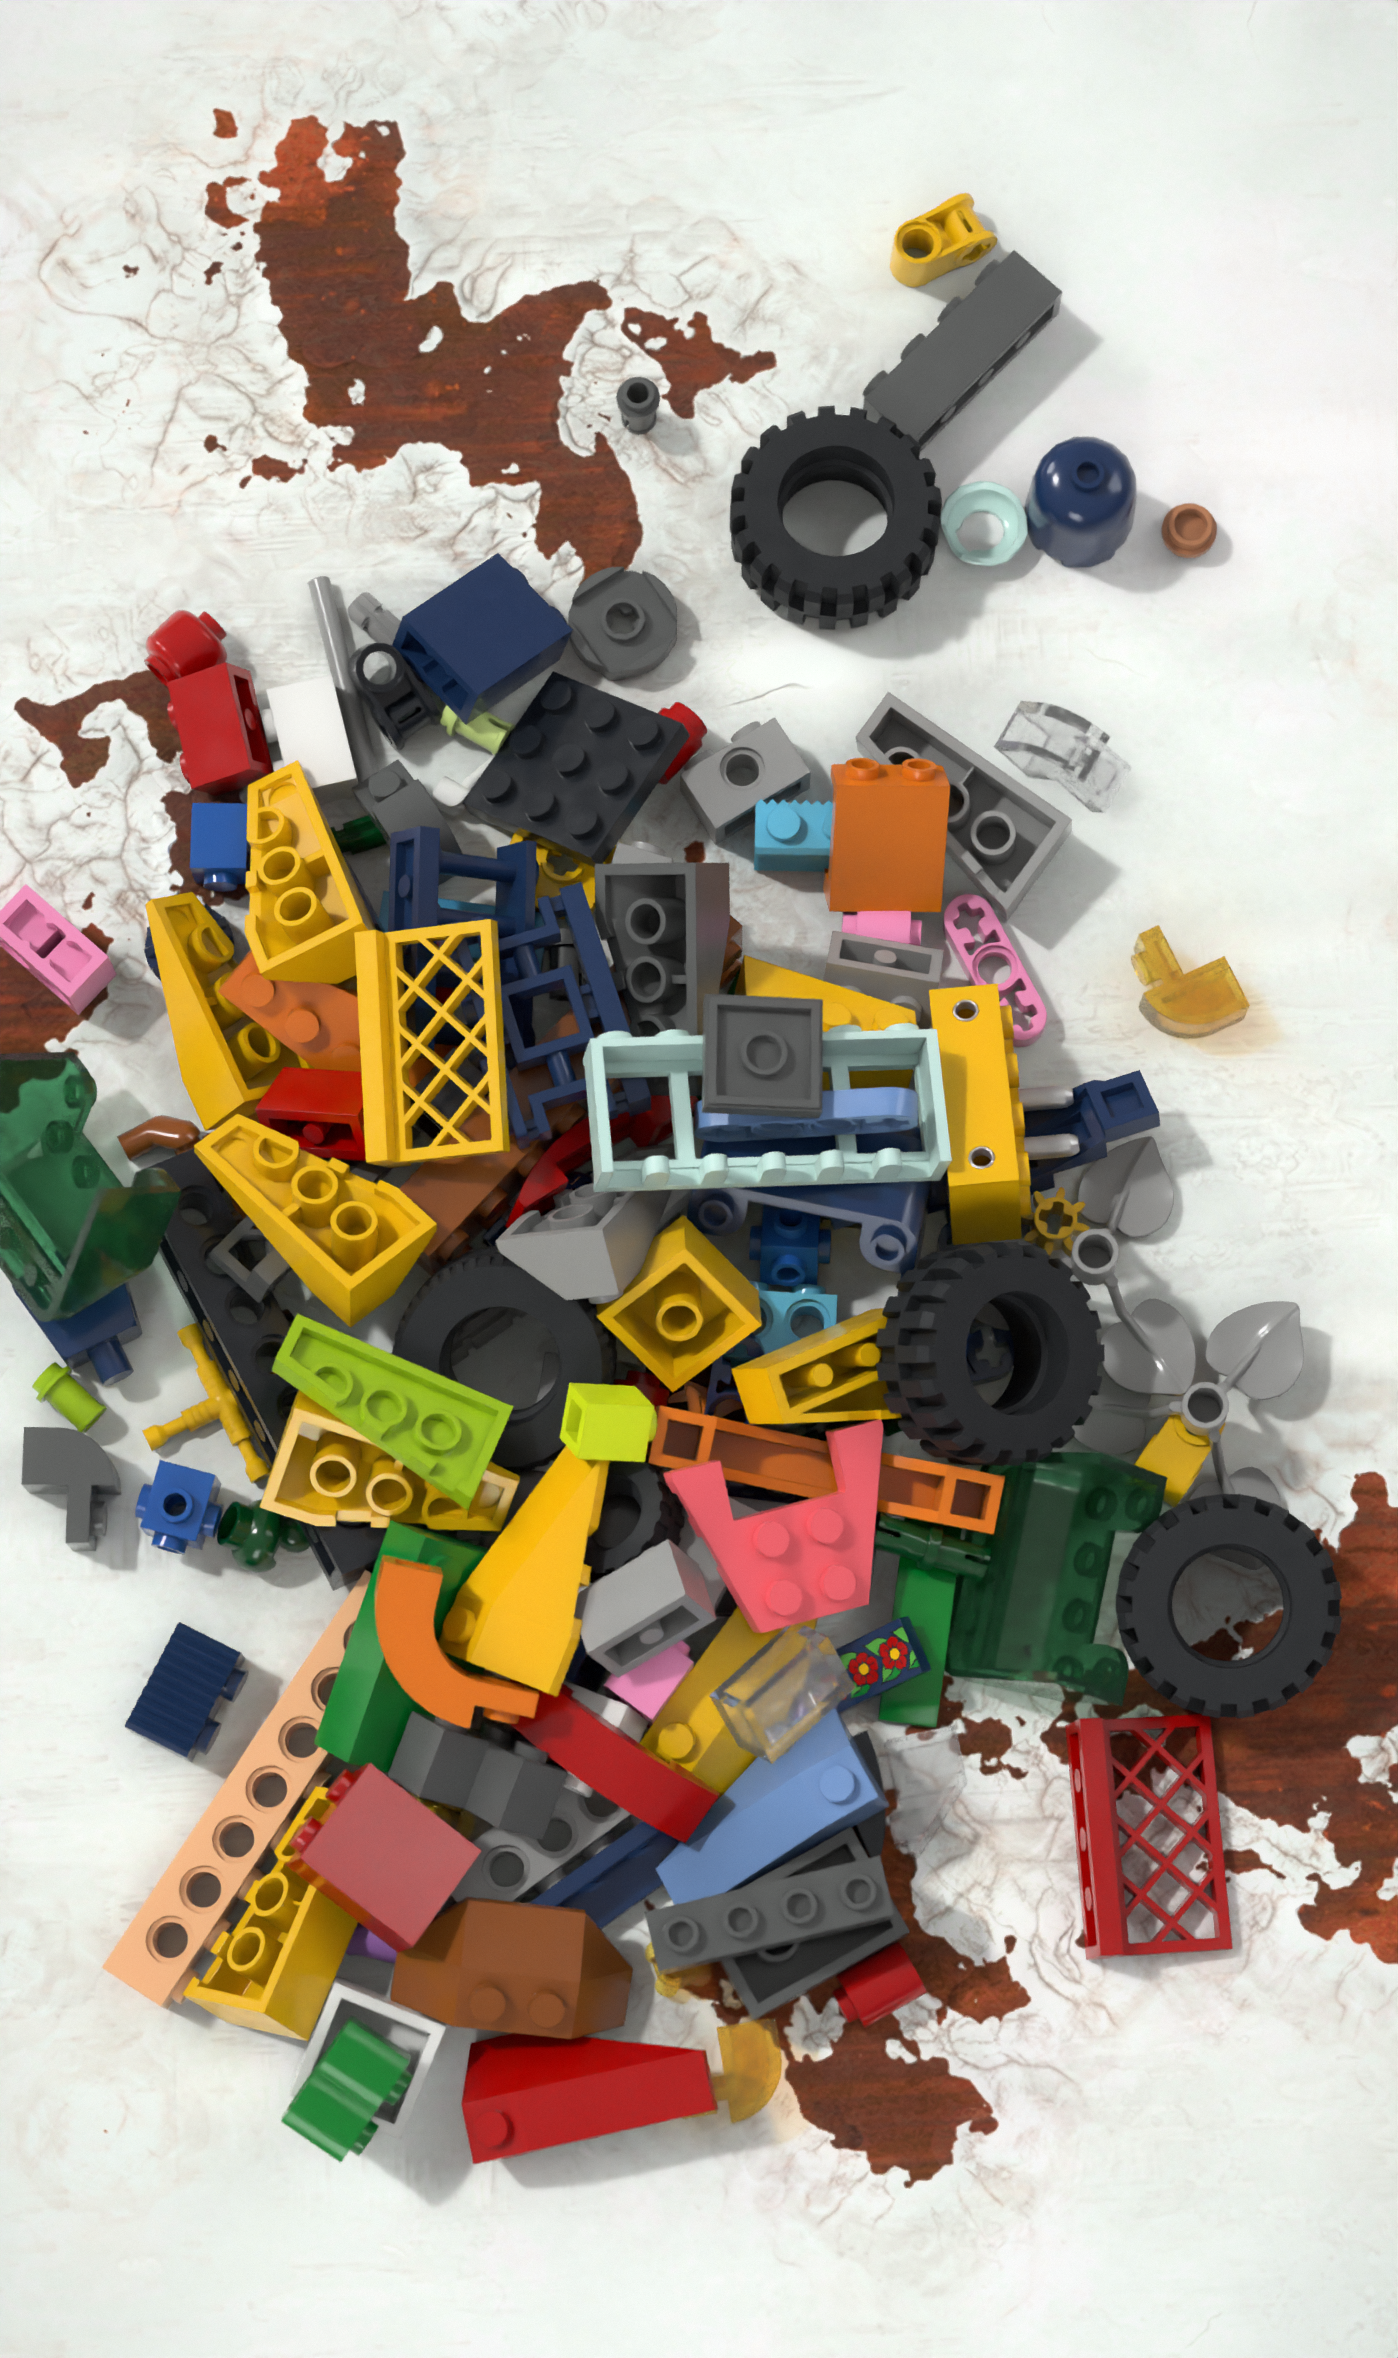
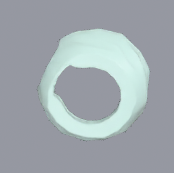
M977 481L959 486L946 498L940 514V524L951 549L961 560L970 564L993 566L1007 563L1021 549L1028 534L1026 514L1020 499L1010 489L995 482ZM977 512H988L996 516L1003 526L1004 534L1001 542L994 548L969 552L959 543L955 532L961 528L964 520L969 515Z

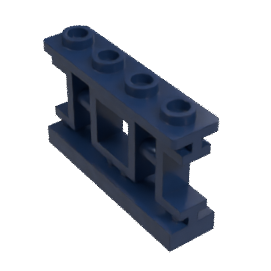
M581 882L559 888V896L549 898L548 895L538 898V907L544 926L498 940L499 960L513 957L520 978L518 981L501 986L504 1051L512 1050L518 1072L547 1063L554 1084V1088L528 1095L533 1119L524 1121L505 1064L509 1136L514 1134L519 1150L530 1147L529 1142L538 1139L544 1141L552 1138L551 1129L545 1114L546 1110L587 1098L586 1078L576 1079L569 1056L586 1051L590 1038H594L591 1025L599 1023L602 1033L611 1031L630 1033ZM564 916L586 981L585 985L579 987L571 964L542 973L535 952L536 949L561 942V933L556 919ZM483 917L472 918L471 921L483 920ZM481 935L464 937L450 955L468 973L474 967L468 946L478 943L481 953ZM450 969V972H451L452 977L457 976V975ZM565 988L579 1033L525 1049L511 1004ZM473 989L461 1002L470 1030L476 1026L485 1014L484 999ZM485 1033V1035L483 1036V1039H484V1042H485V1043H486V1033ZM476 1050L483 1076H485L488 1072L487 1057L480 1050ZM645 1077L617 1078L621 1092L615 1094L612 1093L608 1078H605L609 1120L618 1118L619 1114L626 1112L631 1117L652 1110L651 1095Z

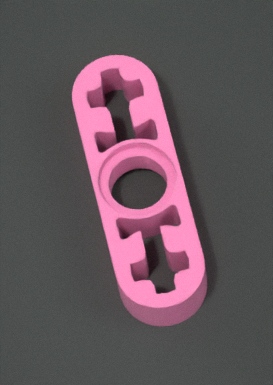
M964 894L954 898L948 904L944 913L943 932L971 986L989 984L981 978L978 972V966L984 959L999 957L1005 960L1010 967L1011 975L1005 982L998 984L999 998L1008 995L1018 985L1022 991L1015 992L1014 1002L1021 1013L1031 1011L1034 1014L1030 1020V1030L1023 1031L1019 1025H1013V1046L1025 1047L1033 1044L1041 1037L1047 1019L1046 1008L991 905L978 895ZM966 910L970 917L977 915L982 917L978 923L977 931L983 944L991 937L996 941L979 947L973 955H969L966 951L973 950L975 946V940L970 930L967 928L957 930L955 927L959 922V912ZM1005 997L1000 1001V1006L1009 1005Z

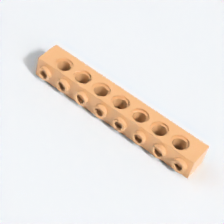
M366 1570L102 1966L103 1969L165 2009L169 2008L173 2000L182 2004L187 1999L182 1995L193 1977L199 1979L201 1976L194 1968L206 1950L210 1951L223 1930L230 1934L234 1924L228 1921L227 1918L239 1900L248 1904L244 1897L255 1880L260 1881L267 1875L260 1868L271 1851H275L294 1821L293 1818L316 1786L326 1788L332 1777V1774L325 1769L333 1759V1754L318 1747L311 1756L299 1758L290 1753L289 1740L298 1729L305 1727L315 1729L316 1731L319 1729L326 1709L321 1700V1693L324 1686L337 1677L372 1575ZM268 1777H280L287 1784L285 1799L275 1807L261 1806L256 1797L259 1784ZM237 1826L251 1828L254 1834V1845L249 1853L242 1857L228 1856L224 1849L226 1834ZM211 1875L217 1877L221 1884L219 1899L209 1907H197L191 1898L193 1884L203 1876ZM169 1926H182L188 1935L186 1949L177 1957H164L158 1948L160 1934Z

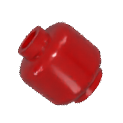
M177 610L147 638L146 650L149 656L144 662L153 675L168 688L167 682L226 662L227 652L221 641L227 634L220 624L205 611L197 617L189 611Z

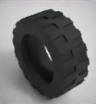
M646 1461L609 1462L602 1508L618 1495H629L638 1501L641 1515L633 1532L616 1547L608 1548L599 1545L594 1539L593 1534L587 1537L583 1564L592 1567L589 1580L592 1584L597 1579L611 1574L639 1557L645 1550L657 1546L667 1539L677 1547L681 1541L679 1536L685 1522L681 1508L684 1506L677 1494L671 1492L664 1476Z

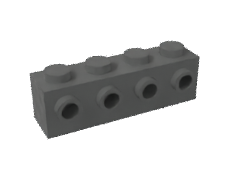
M1015 250L1001 263L996 259L991 261L978 275L975 281L977 287L964 300L957 296L947 304L938 317L939 325L926 337L922 333L915 336L900 355L902 361L889 374L883 370L869 382L862 394L865 397L863 409L867 410V420L877 423L882 416L897 424L896 436L901 439L905 434H910L920 445L921 452L1058 315L1062 291Z

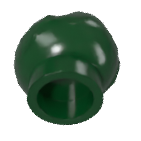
M262 1499L253 1501L249 1505L237 1501L231 1503L222 1516L217 1532L218 1544L231 1549L236 1563L244 1570L253 1572H266L276 1566L277 1563L274 1560V1555L279 1545L287 1552L293 1553L303 1552L310 1547L298 1521L260 1508Z

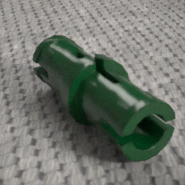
M879 1512L876 1516L875 1530L877 1532L874 1535L873 1550L878 1549L916 1561L917 1568L926 1571L936 1567L973 1579V1581L978 1583L982 1581L988 1566L979 1563H983L984 1560H990L991 1547L981 1546L943 1534V1528L933 1524H929L927 1528L886 1516L885 1513Z

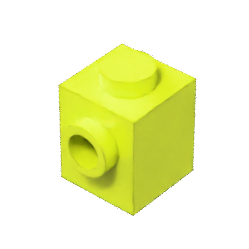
M569 1383L560 1439L577 1459L645 1462L648 1442L654 1440L657 1432V1414L653 1404L636 1386Z

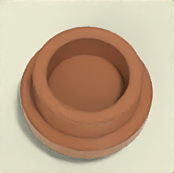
M1192 503L1180 504L1166 514L1161 528L1162 540L1165 546L1177 556L1183 558L1199 557L1205 554L1214 544L1217 535L1216 521L1212 514L1200 505Z

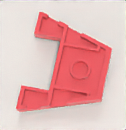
M872 1419L825 1431L838 1488L837 1492L734 1519L720 1460H711L664 1472L665 1482L671 1492L676 1493L690 1516L687 1520L697 1537H702L718 1565L716 1568L753 1632L764 1633L869 1604L883 1439L882 1419Z

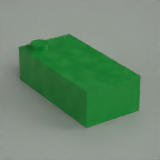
M390 1520L314 1741L315 1745L347 1763L362 1767L371 1763L381 1772L389 1773L411 1712L414 1711L436 1717L413 1700L402 1688L391 1672L383 1655L374 1611L375 1589L382 1556H391L442 1569L443 1578L435 1608L433 1625L434 1634L438 1642L443 1631L444 1620L452 1609L457 1593L489 1549ZM444 1652L460 1667L471 1672L483 1674L485 1668Z

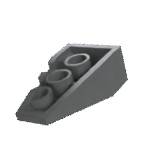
M729 863L595 864V922L601 941H607L616 970L611 975L617 992L623 993L631 1020L629 1030L632 1037H655L656 1034L662 1031L673 1029L688 1031L690 1036L703 1035V999L705 994H719L730 923ZM688 1076L690 1096H702V1076ZM645 1077L650 1095L670 1096L668 1077Z

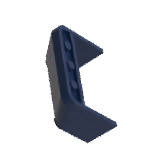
M918 1127L898 1132L855 1134L857 1154L877 1153L886 1148H897L901 1152H922L920 1128ZM835 1135L733 1142L704 1140L700 1159L710 1154H725L727 1158L762 1157L763 1154L769 1152H782L785 1156L820 1155L824 1151L836 1150ZM934 1181L692 1189L687 1219L704 1236L705 1234L715 1236L729 1235L737 1231L744 1223L748 1204L751 1201L862 1224L859 1243L864 1258L871 1265L879 1269L901 1273V1279L907 1270H918L917 1265L921 1256Z

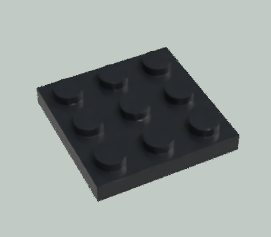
M553 671L462 803L473 816L595 867V864H603L690 735L681 722Z

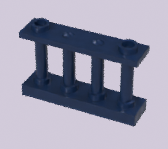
M417 826L391 833L388 932L447 925L456 921H460V923L470 922L472 918L482 916L483 920L492 919L497 921L498 940L535 929V891L539 879V865L536 860L537 842L526 840L498 847L496 859L442 851L440 848V828ZM439 874L496 881L495 914L440 908L438 904ZM422 943L402 945L403 968L411 977L416 979L433 958L434 954ZM513 957L500 961L501 986L520 980ZM442 965L425 989L436 998V987L456 989L463 980L459 976L452 977L450 969L446 965ZM482 976V977L480 978V980H479V982H480V984H481L482 986H483V976ZM404 982L406 992L409 986ZM418 996L406 1011V1026L419 1037L435 1016V1010ZM532 997L511 1004L525 1049L535 1046V1032L532 1028ZM446 1022L428 1046L433 1051L434 1044L460 1046L465 1037L449 1022ZM407 1040L408 1049L411 1047L412 1043H410ZM512 1050L504 1051L507 1070H512L516 1066ZM421 1053V1055H420L417 1059L427 1058V1057H426L424 1054Z

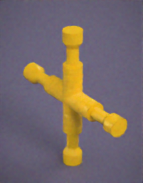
M196 1323L182 1328L177 1334L182 1345L190 1349L198 1365L195 1371L209 1398L181 1411L182 1416L164 1425H152L142 1430L151 1450L153 1451L164 1446L170 1437L187 1429L192 1432L199 1427L220 1419L232 1446H238L246 1462L245 1472L251 1484L266 1479L270 1476L271 1470L267 1462L258 1456L250 1440L253 1434L215 1360L211 1361L203 1345V1336Z

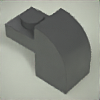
M399 759L351 788L357 802L381 832L389 849L391 833L417 826L440 828V848L442 851L463 854L450 827L429 793L418 779H413ZM439 874V885L454 876Z
M24 1427L21 1485L29 1493L67 1494L65 1543L73 1551H96L97 1536H105L107 1531L106 1501H98V1494L121 1495V1483L115 1465L100 1445L82 1432L59 1427Z

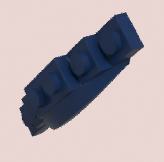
M1140 1070L1106 1081L1092 1080L1072 1088L1074 1103L1066 1108L1023 1112L1024 1138L1073 1134L1079 1138L1080 1149L1077 1154L1070 1157L1029 1160L1030 1195H1033L1036 1191L1043 1192L1055 1188L1054 1174L1107 1157L1106 1143L1160 1126L1159 1111ZM944 1173L940 1181H934L928 1214L942 1210L947 1222H949L950 1214L946 1175ZM829 1217L834 1230L856 1224L855 1222Z

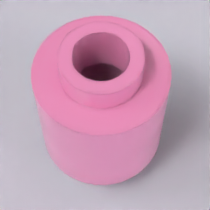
M911 911L843 912L842 932L917 946L921 944L922 920H911Z

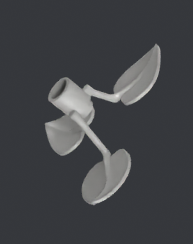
M1147 1136L1117 1146L1107 1153V1157L1097 1160L1087 1170L1078 1189V1202L1084 1201L1086 1204L1081 1215L1091 1223L1106 1226L1102 1229H1090L1081 1233L1074 1241L1071 1257L1064 1258L1062 1261L1071 1268L1074 1276L1079 1281H1082V1283L1087 1285H1100L1104 1283L1110 1294L1116 1314L1122 1321L1108 1327L1101 1338L1100 1344H1104L1105 1361L1101 1362L1108 1377L1118 1386L1134 1393L1182 1396L1192 1384L1196 1367L1195 1346L1188 1324L1177 1309L1159 1299H1148L1141 1302L1130 1315L1118 1287V1279L1114 1275L1119 1256V1247L1113 1237L1115 1230L1117 1229L1123 1235L1130 1238L1149 1236L1161 1229L1167 1222L1173 1207L1174 1192L1172 1182L1161 1160L1154 1138ZM1024 1239L992 1241V1242H1018L1020 1245H1032L1031 1243L1025 1241ZM989 1302L981 1308L974 1318L975 1321L991 1328L1010 1330L1001 1313Z
M1286 1301L1263 1302L1243 1308L1224 1318L1210 1334L1205 1357L1208 1365L1215 1372L1227 1376V1378L1217 1385L1210 1382H1200L1191 1386L1184 1394L1182 1402L1172 1401L1165 1406L1153 1409L1146 1408L1150 1402L1151 1394L1134 1393L1118 1386L1108 1377L1101 1362H1098L1097 1376L1103 1377L1099 1394L1091 1396L1088 1404L1093 1408L1084 1425L1072 1426L1076 1432L1073 1438L1079 1443L1105 1455L1126 1454L1138 1449L1142 1445L1146 1435L1144 1419L1154 1420L1177 1414L1180 1415L1183 1425L1190 1432L1201 1436L1207 1435L1215 1473L1218 1481H1208L1199 1485L1193 1491L1189 1500L1216 1494H1242L1257 1497L1282 1507L1276 1486L1260 1469L1245 1467L1228 1477L1219 1429L1223 1426L1229 1411V1400L1226 1393L1235 1384L1249 1398L1268 1400L1283 1395L1297 1381L1303 1367L1304 1358L1300 1308L1298 1304ZM1218 1550L1210 1552V1554L1233 1562L1249 1570H1258L1264 1565L1256 1557L1242 1551Z

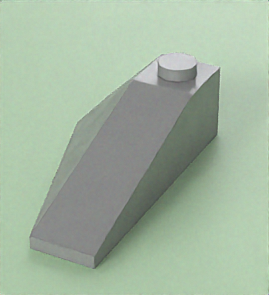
M674 1143L632 1148L613 1161H644L648 1157L658 1155L666 1156L669 1160H675ZM594 1172L590 1174L591 1184L581 1186L575 1190L565 1189L553 1196L555 1208L540 1216L539 1211L530 1210L517 1218L496 1240L498 1251L565 1300L588 1298L589 1302L593 1304L613 1301L622 1296L623 1290L641 1271L672 1190L594 1192Z

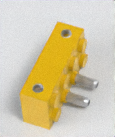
M998 983L929 990L931 1029H937L952 1159L945 1171L952 1244L1022 1239L1021 1217L1032 1216L1029 1186H1031L1029 1160L1070 1157L1080 1151L1079 1138L1073 1134L1024 1138L1023 1112L1066 1108L1074 1103L1073 1089L1065 1085L1018 1089L1019 1071L1017 1054L1014 1053L1012 1009L1011 1005L1000 1006Z

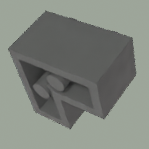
M412 1711L387 1777L418 1797L464 1808L497 1828L543 1840L568 1772L547 1761L549 1752L539 1749L527 1741L517 1739L514 1743L516 1733L503 1726L483 1721L480 1730L472 1727L468 1729L452 1724L437 1716L432 1717Z

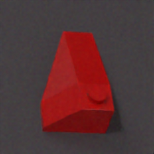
M511 2033L470 2043L461 2103L473 2164L499 2161L718 2110L706 2050L607 2040L587 2036L565 2039Z

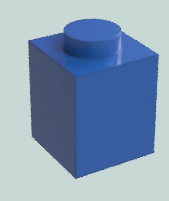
M192 803L190 870L195 883L204 884L205 889L220 892L233 891L237 889V884H246V872L250 871L251 845L247 841V803Z

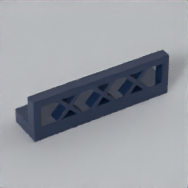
M642 1821L529 1904L583 1909L602 1930L664 1885L656 1868L678 1845L680 1840Z

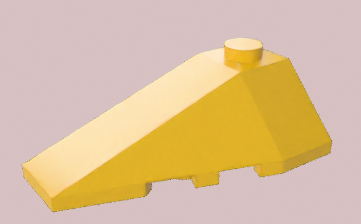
M193 892L155 898L145 904L182 1081L205 1131L217 1129L237 1113L245 1117L256 1113L255 1108L283 1067L315 1069L218 992L221 985L239 964L232 957L234 954L233 943Z
M238 1113L194 1145V1153L311 1292L350 1328L395 1294L437 1231V1223L399 1188L382 1180L375 1184L349 1172L348 1164L333 1157L330 1162L300 1149L298 1141Z
M298 1390L279 1444L260 1508L314 1526H336L337 1521L371 1522V1527L388 1528L390 1520L399 1523L426 1524L430 1529L501 1531L519 1484L520 1476L489 1462L469 1509L466 1510Z

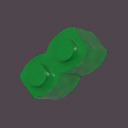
M351 2015L283 2113L281 2122L340 2163L349 2151L359 2156L379 2127V2125L371 2121L377 2109L384 2100L394 2106L414 2075L405 2070L410 2063L411 2055Z

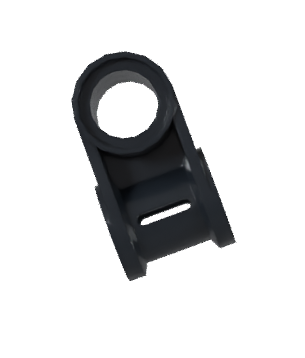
M372 643L358 648L352 654L348 663L350 679L370 709L371 716L379 730L395 751L398 752L404 748V740L430 723L435 726L440 724L442 714L425 687L416 679L402 654L395 647L387 643ZM374 652L383 655L390 665L388 678L379 685L370 682L365 677L363 671L365 659ZM416 708L413 714L398 723V719Z

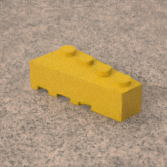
M318 1786L314 1788L274 1851L279 1859L270 1874L264 1876L260 1881H254L244 1897V1900L250 1903V1906L231 1935L224 1930L222 1931L210 1950L217 1955L216 1959L202 1981L193 1977L182 1994L226 2023L308 2041L358 1923L357 1920L286 1866L297 1851L289 1845L297 1831L311 1816L319 1821L330 1806L331 1802L325 1798L329 1788Z

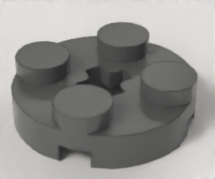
M610 567L598 571L581 583L573 596L568 617V625L573 629L569 638L571 645L585 665L592 670L600 672L608 680L621 681L627 677H637L646 674L658 667L668 657L671 649L676 644L677 606L670 590L659 578L643 570L642 574L635 571H624V567ZM617 611H620L624 617L634 614L637 620L632 624L633 631L627 634L621 631L613 632L610 629L613 625L611 615Z

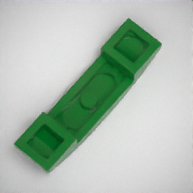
M904 1517L905 1522L927 1528L929 1524L940 1526L943 1528V1534L961 1539L962 1529ZM901 1556L899 1557L891 1622L898 1618L909 1616L932 1670L881 1694L878 1721L936 1729L956 1574L936 1567L926 1571L917 1568L916 1561Z

